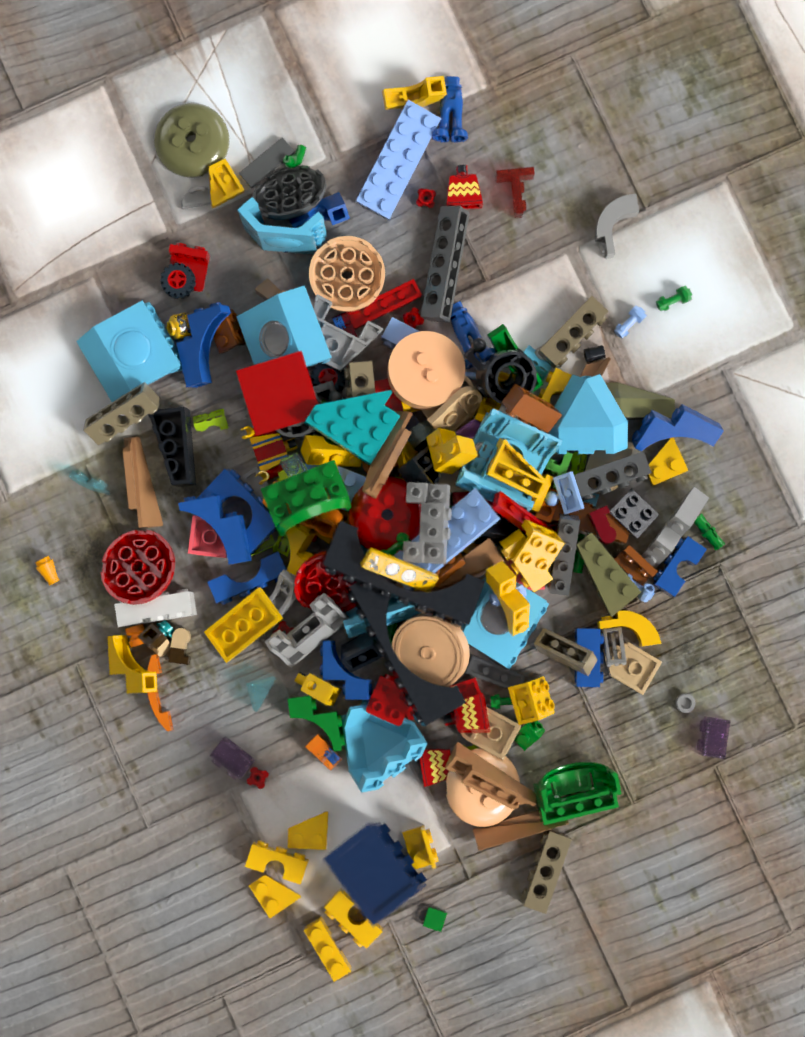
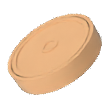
M431 331L412 333L404 337L391 353L387 366L388 382L394 394L406 405L421 410L437 409L461 388L465 378V361L457 345L448 337Z
M430 612L417 614L398 628L393 637L392 648L403 665L413 674L432 684L450 687L464 674L468 666L470 653L466 636L461 628L451 624L452 621L436 619Z

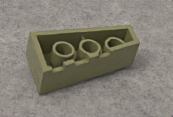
M588 532L577 541L576 549L608 615L612 617L638 596L641 591L592 532Z

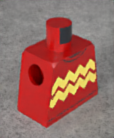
M467 165L456 166L457 175L449 177L446 206H461L464 209L482 208L483 199L477 175L468 174Z
M483 693L465 698V704L454 709V713L443 716L445 726L456 724L459 733L491 732Z
M425 748L420 758L424 787L446 780L449 770L445 769V766L451 755L450 749Z

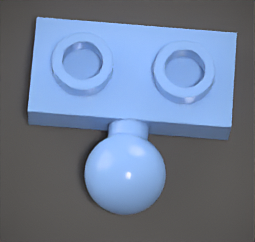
M573 471L554 477L553 480L557 493L555 491L547 492L544 499L545 503L548 506H556L560 500L564 514L584 509Z

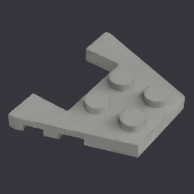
M317 294L314 312L332 357L329 362L324 364L341 372L383 332V328L367 321L359 338L324 321L333 303Z

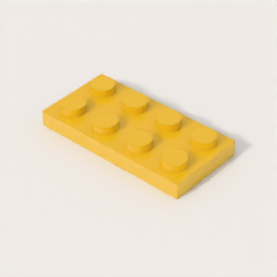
M259 587L205 630L204 633L227 663L280 622L283 617L263 589Z

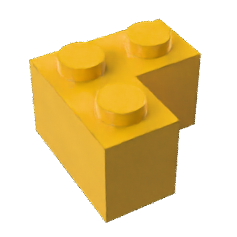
M438 428L426 437L435 471L453 474L477 457L473 439L458 436L454 431Z

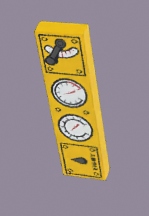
M373 548L369 549L361 562L363 568L424 592H430L439 579L438 574Z

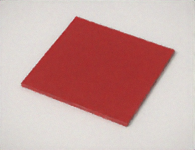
M302 350L236 371L256 436L304 422L313 407L318 405Z

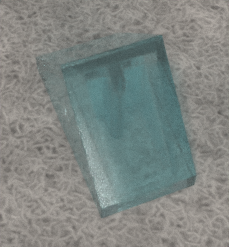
M271 676L246 684L255 712H258L277 677Z

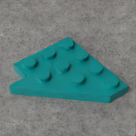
M388 390L315 405L304 423L370 465L400 418V415L385 406L393 392Z

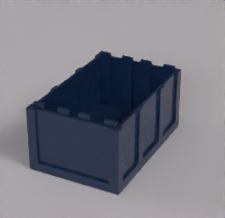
M376 822L375 824L368 823L323 858L372 927L426 886L425 881L427 880L422 872L417 873L412 866L414 861L410 855L405 856L401 850L404 847L398 840L394 842L389 835L391 830L386 823L382 825L381 822Z

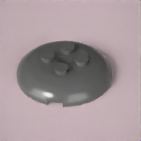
M310 166L286 167L267 176L268 180L263 184L257 185L252 197L258 203L262 216L273 220H289L308 213L319 204L326 191V180L320 170H312Z

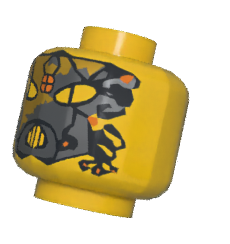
M184 312L170 316L169 321H167V331L170 336H173L175 339L192 336L187 317L190 314Z

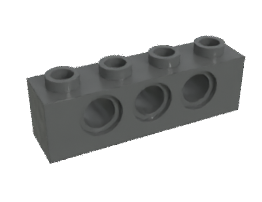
M642 451L576 474L574 477L582 501L593 498L592 494L597 492L603 495L611 492L612 487L618 486L620 489L629 486V481L636 479V482L646 480L648 479L647 475L651 474V470L645 453ZM626 466L633 469L632 476L625 474L624 468ZM608 472L615 475L614 482H609L606 479ZM589 479L597 481L596 488L593 489L588 486Z
M559 513L556 533L565 544L552 562L550 575L553 580L549 582L548 586L550 594L569 596L580 519L577 515Z

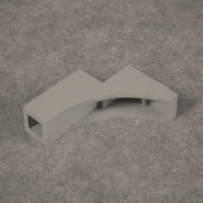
M693 487L686 494L670 519L641 554L655 569L673 551L680 538L692 526L707 503L709 497L697 488Z

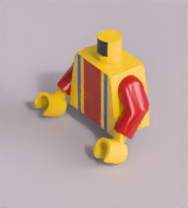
M250 426L240 429L247 432V435L242 436V439L249 438L260 468V472L255 477L261 476L263 478L259 482L260 485L267 480L278 477V472L283 471L290 460L287 452L298 449L294 438L283 441L281 434L275 430L256 436L254 428Z

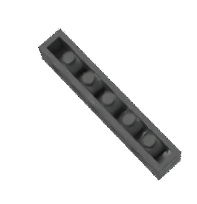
M441 206L438 215V225L431 253L432 258L428 270V280L421 308V317L431 322H450L470 214L469 211L461 206Z

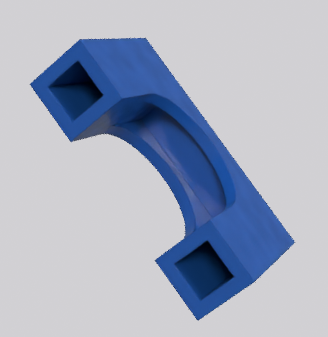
M224 469L196 499L203 498V494L214 493V496L221 497V503L232 496H238L246 500L252 510V521L246 529L250 554L252 555L273 534L276 527L268 508L262 503L263 498L261 496L257 497L253 493L254 489L247 482L244 484L239 479L241 476L234 469Z

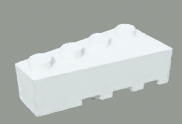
M188 589L177 590L175 594L163 592L154 600L144 604L131 605L122 602L115 604L118 627L197 615L194 592H190Z

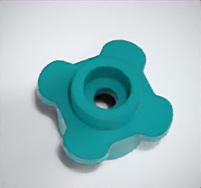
M164 620L161 623H156L159 627L158 629L165 637L172 638L171 634L174 632V629L167 621Z

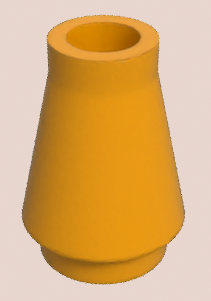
M47 556L35 562L37 571L48 582L49 586L59 581L53 559Z

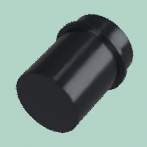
M603 345L584 349L586 362L606 357Z

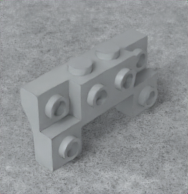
M407 482L406 502L409 504H421L419 542H404L403 561L408 563L446 564L447 540H450L451 536L448 520H451L452 516L451 508H449L450 486L448 484Z
M325 593L318 596L309 605L314 613L286 635L281 630H278L265 641L268 649L291 668L344 625V620L350 619L346 612L337 606L334 600Z

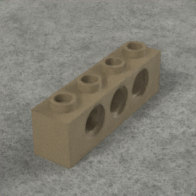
M591 296L542 346L538 354L553 368L557 365L561 367L568 360L566 356L570 352L574 354L581 347V340L583 338L587 340L594 333L592 329L596 325L601 326L607 320L606 314L608 310ZM584 316H589V317H591L592 323H591V324H586V323H584V322H583V317H584ZM572 329L577 330L579 337H572L569 331ZM556 344H565L566 350L559 351Z
M372 361L349 363L347 368L344 369L345 380H348L349 387L346 388L347 399L375 393ZM355 379H362L364 386H356Z
M143 382L87 418L83 431L98 446L104 442L107 443L116 434L125 432L130 425L137 424L146 415L155 413L158 409L160 397L146 382Z
M547 830V833H543L540 844H542L541 851H537L534 858V863H536L534 871L530 870L527 881H529L528 888H524L521 895L523 906L544 914L547 913L572 840L570 837L552 830ZM550 847H554L557 850L556 855L553 857H549L546 854ZM543 866L550 867L548 875L540 874V869ZM536 885H543L544 890L542 893H534L533 890Z

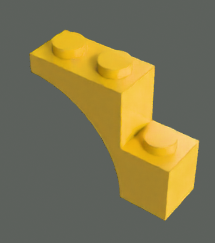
M300 523L286 531L290 543V562L286 571L296 575L300 566L313 556V554L306 552L316 535L314 530Z
M500 561L486 569V583L491 587L504 610L508 632L515 636L529 628L530 603L516 589V575L503 561Z
M127 635L108 636L109 675L126 674L127 694L157 692L156 672L145 670L136 662L130 651Z

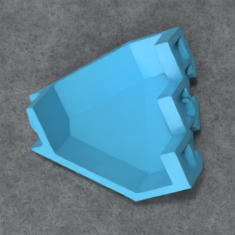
M600 374L593 377L572 375L554 406L562 416L547 433L562 440L561 447L555 453L567 454V450H578V454H594L595 450H606V454H615L627 449L628 421Z
M362 700L359 706L349 707L347 715H341L348 771L361 793L381 788L384 785L383 781L390 776L394 778L405 770L406 767L404 765L412 759L417 761L421 758L427 745L425 738L413 721L404 718L402 725L397 726L366 712V707L369 703L366 700Z

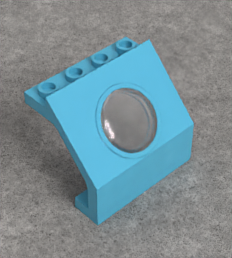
M305 285L279 293L237 316L254 365L301 350L307 367L318 363H327L332 358Z
M485 577L482 579L485 583L470 624L465 627L462 626L461 630L466 636L469 645L510 670L511 666L516 662L520 651L526 646L531 633L536 629L540 618L546 613L549 603L526 588L527 596L525 598L530 603L529 628L523 633L512 636L508 632L507 619L502 606H492L490 603L489 594H492L493 590L486 583Z

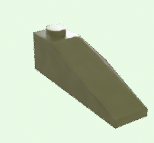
M618 382L606 383L626 420H642L651 410L672 419V414L675 411V399Z

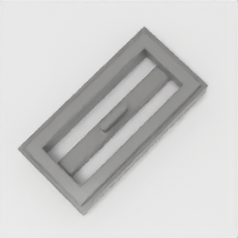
M622 627L602 629L607 667H611V665L619 666V664L626 665ZM614 632H618L622 659H618ZM607 633L611 634L614 660H610Z

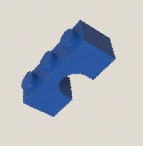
M337 192L322 198L319 204L311 211L300 217L289 219L292 228H299L317 212L323 216L324 220L330 221L332 226L348 220L350 217L340 193Z
M688 536L684 537V539L680 538L675 546L676 551L674 554H669L665 559L664 564L666 566L662 571L659 569L653 577L655 580L653 585L670 597H675L685 583V580L677 574L678 564L681 561H685L695 566L707 550Z
M575 629V643L593 651L598 660L589 676L575 670V687H600V683H603V672H600V664H603L604 656L603 652H600V644L604 642V635L600 633V629Z

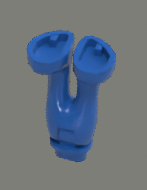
M447 76L445 77L447 95L440 100V125L438 129L433 131L432 138L439 142H449V114L452 111L451 141L454 143L464 142L468 139V133L462 128L463 97L460 77Z
M461 301L453 304L451 324L464 353H466L471 348L468 336H471L473 340L482 337L474 319L467 312V308L463 307ZM486 345V349L479 353L482 362H487L497 351L495 348ZM467 359L464 360L465 369L474 368Z

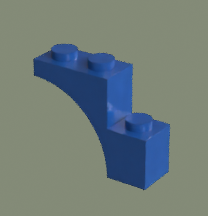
M323 641V645L320 647V654L323 656L320 674L323 676V680H345L342 688L345 700H370L372 696V680L364 679L351 673L342 664L337 654L336 642Z

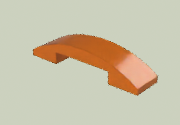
M154 654L150 658L148 671L160 674L162 670L159 656ZM158 688L157 692H148L150 705L160 724L166 731L174 730L170 711L162 712Z

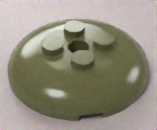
M186 103L172 108L161 118L155 130L154 145L160 161L168 170L179 176L189 178L203 176L209 172V166L225 159L229 149V132L224 120L215 110L202 104ZM195 135L194 141L188 142L186 140L189 136Z

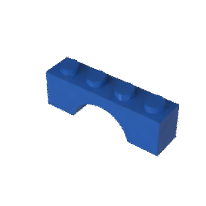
M280 552L261 559L260 570L250 581L235 582L225 574L208 581V585L215 602L225 605L232 602V598L239 595L242 598L251 594L249 590L256 587L266 588L268 587L267 583L273 580L277 583L279 574L284 569L287 570Z

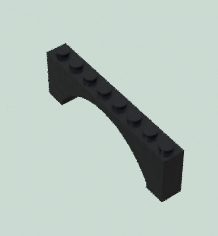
M342 521L337 523L320 565L325 573L333 576L335 574L343 576L342 580L349 583L354 581L360 583L361 588L369 591L372 589L377 590L379 595L385 598L394 597L402 605L408 606V604H411L419 612L426 613L428 611L436 619L452 621L451 624L453 626L462 628V626L465 627L470 624L485 583L484 580L465 574L458 583L439 591L414 592L399 588L385 580L380 574L361 566L365 555L357 535L359 528Z
M381 575L385 580H387L393 585L399 582L389 577ZM355 583L346 588L348 591L346 595L349 601L355 603L359 619L361 621L364 620L367 627L365 629L370 638H374L377 652L380 655L383 654L386 660L384 664L387 670L395 676L394 683L399 690L402 689L405 695L403 699L408 707H412L414 711L413 717L418 725L427 726L466 703L457 685L444 687L427 682L413 674L399 660L391 646L387 632V608L390 598L379 595L377 590L372 589L369 591L360 587V583Z

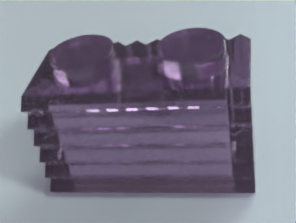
M704 716V720L700 721L699 731H702V737L697 741L699 755L721 759L726 758L730 720Z
M226 736L210 754L213 758L211 760L212 763L219 768L221 766L225 767L228 770L226 773L234 780L237 778L241 780L256 761V759Z

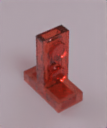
M534 167L496 170V183L511 182L515 218H522L523 213L526 211V201L522 200L524 182L520 181L533 180L535 175Z

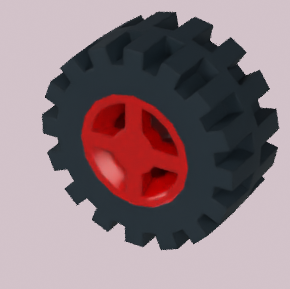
M183 263L169 264V267H165L164 272L161 273V286L170 297L184 299L185 296H190V293L194 291V286L196 287L194 273Z
M322 363L313 369L311 375L313 387L332 380L336 391L340 392L343 390L346 381L343 370L340 372ZM327 390L319 394H322V396H328L330 392L329 390Z

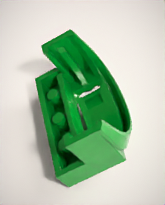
M334 460L261 488L279 536H286L287 530L319 514L341 508L349 511L351 508L348 492ZM325 488H327V491H328V493H329L330 499H329L328 496H327V493H326V491H325ZM286 503H288V506L292 514H289Z
M578 762L559 766L547 772L538 783L533 784L539 817L543 825L618 808L617 795L622 794L618 773L608 766L596 762ZM590 773L592 774V778H593V783H594V786H593V787H592V784H591ZM587 790H589L588 792H584V793H580V794H575V795H571V796L559 798V797L564 796V795H567V794H571V793H575V792H580V791H587Z

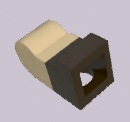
M152 623L138 636L148 648L160 657L167 654L171 648V644L165 635Z
M178 628L173 632L168 662L190 665L191 657L186 656V650L191 634L187 629Z

